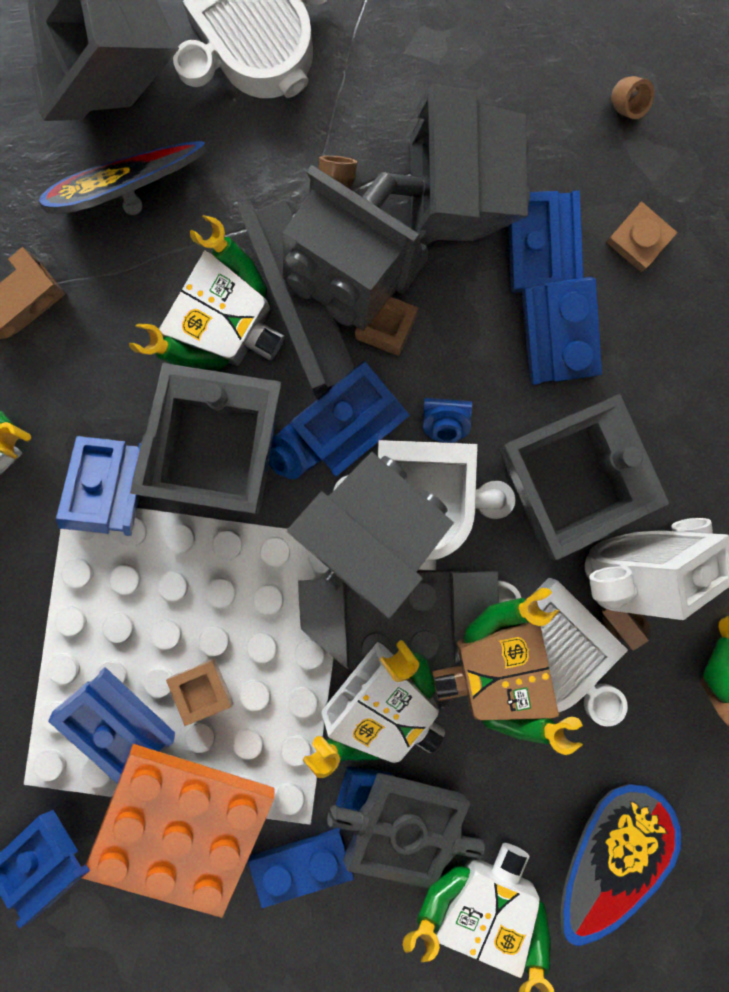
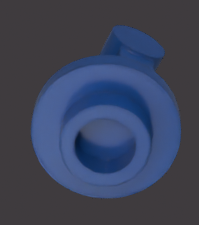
M424 398L423 430L425 434L440 443H454L465 438L471 431L472 401Z
M291 423L273 436L269 466L278 475L288 479H297L305 471H309L321 461L292 427Z

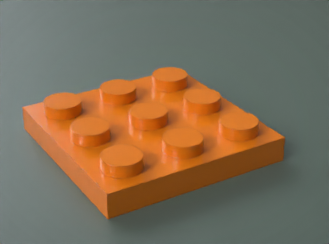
M133 744L86 862L90 871L82 879L223 918L275 799V788Z

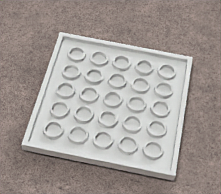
M137 508L132 536H125L123 532L111 530L109 534L60 529L24 785L108 797L113 796L117 783L48 722L53 710L86 682H91L106 667L175 732L174 743L169 747L165 746L159 752L274 787L275 799L266 819L310 825L317 777L302 759L304 756H310L317 751L312 746V742L316 736H323L325 723L321 711L328 703L334 658L301 630L298 580L322 579V576L329 568L286 532L287 528ZM215 658L234 704L226 710L184 726L166 679Z

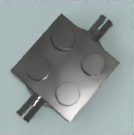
M382 773L377 774L368 799L361 807V810L355 811L332 805L330 808L331 812L328 813L327 823L329 827L353 831L352 839L343 859L348 872L429 888L440 879L443 869L452 860L453 856L461 855L480 860L482 858L481 853H484L485 844L481 838L461 835L462 823L470 806L469 800L463 793Z

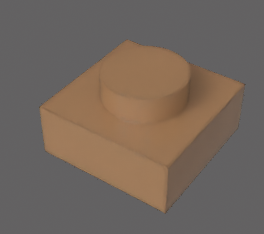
M641 201L606 243L642 273L678 232Z
M390 297L364 331L358 327L356 328L355 339L400 356L417 319L418 307Z
M603 607L602 613L604 616L602 621L606 629L618 641L624 639L632 651L649 641L650 623L644 615L618 612Z
M215 658L166 679L184 726L226 710L234 704Z

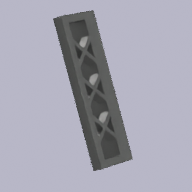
M284 199L257 211L254 210L251 200L238 204L237 208L313 393L317 395L325 392L354 369L355 366L336 320L328 313L327 307L312 297L305 299L298 296L288 287L286 280L283 279V231L293 218L287 201Z

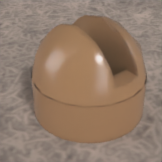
M624 77L616 83L611 92V101L615 110L620 115L631 119L643 117L653 104L655 96L654 86L651 81L641 77Z
M320 156L318 169L347 188H350L356 177L357 161L342 156Z

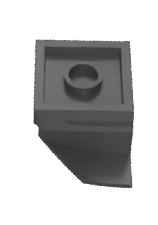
M448 570L417 571L416 573L423 579L389 619L385 618L345 582L335 590L323 579L298 580L301 630L345 668H350L352 671L357 668L377 642L384 645L395 655L399 651L396 644L400 640H403L410 650L422 654L426 658L430 669L450 668L454 663L456 665L460 661L456 642L464 638L466 627L488 606L499 603L498 571L457 573Z

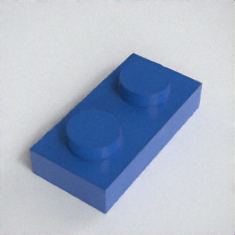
M336 828L250 855L248 865L261 907L265 908L354 880V873L348 872L343 862L347 847L341 829Z

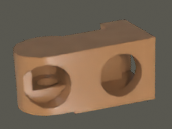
M24 247L8 258L16 270L0 282V339H8L14 336L66 294L38 258Z

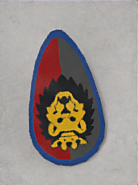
M195 141L166 146L78 172L50 186L41 195L39 203L47 213L64 214L94 207L118 197L125 212L130 215H136L142 210V201L135 189L173 173L205 154L207 151L205 142Z
M626 784L610 790L597 803L584 827L563 887L560 919L561 933L566 942L571 945L582 946L597 941L615 931L658 890L675 867L681 850V827L675 810L663 795L647 786Z

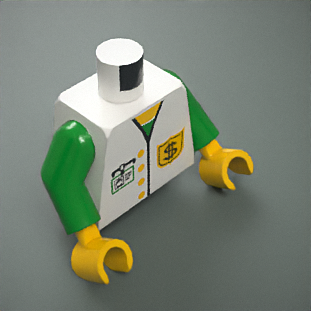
M203 215L202 217L205 221L209 222L212 226L213 232L211 237L203 240L193 230H190V237L198 245L213 248L212 254L204 250L160 328L151 324L140 323L135 325L137 328L144 329L149 333L150 342L148 346L143 348L138 344L129 343V347L135 353L148 355L156 353L158 359L169 364L210 371L221 370L228 363L238 366L248 349L271 361L279 351L284 335L263 324L271 310L268 301L265 299L267 286L253 260L230 237H224L225 230L222 223L214 217Z
M403 640L396 644L399 651L395 655L384 645L377 642L322 709L321 712L327 734L331 739L325 740L323 736H316L312 746L317 751L310 756H304L302 759L317 778H325L331 775L340 762L347 760H378L381 758L395 763L401 761L414 744L428 753L434 752L441 745L445 731L442 726L434 722L438 717L439 709L433 698L435 685L426 658L422 654L410 650Z
M503 843L494 865L470 858L464 867H455L429 887L417 917L419 928L409 932L404 937L402 944L406 953L412 952L416 939L421 937L426 947L421 957V963L433 960L439 952V944H442L519 978L522 977L525 970L529 974V980L520 986L519 992H530L532 986L538 987L541 992H554L551 983L544 979V976L550 972L551 937L546 907L539 899L533 883L521 877L529 859L528 853L512 844Z

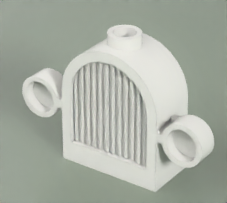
M327 0L182 1L189 22L202 42L188 40L178 46L179 50L173 56V63L179 78L189 86L200 87L207 84L213 78L215 70L220 67L230 82L248 95L258 98H275L282 95L290 98L297 95L308 84L307 74L313 59L311 25L306 7L309 5H320Z
M379 440L378 457L381 459L383 456H387L398 463L407 473L405 480L418 492L428 491L440 499L448 509L445 515L454 522L418 570H436L437 559L451 554L464 543L473 526L475 509H478L487 518L500 519L510 514L515 506V494L512 488L502 481H490L476 489L477 444ZM347 476L342 477L336 483L334 490L344 481V479Z
M690 518L673 523L671 525L672 531L635 532L604 540L591 548L585 560V573L590 580L592 597L597 600L600 606L613 611L685 620L729 588V535L713 534L712 522L709 519Z
M548 578L537 590L548 588L552 591V594L543 600H537V603L544 612L559 610L558 615L551 622L541 626L558 712L570 708L584 697V708L590 718L602 726L617 725L626 716L628 709L627 700L624 694L614 686L605 683L597 684V682L628 649L559 581ZM498 581L499 603L521 598L519 591L513 585L504 581Z

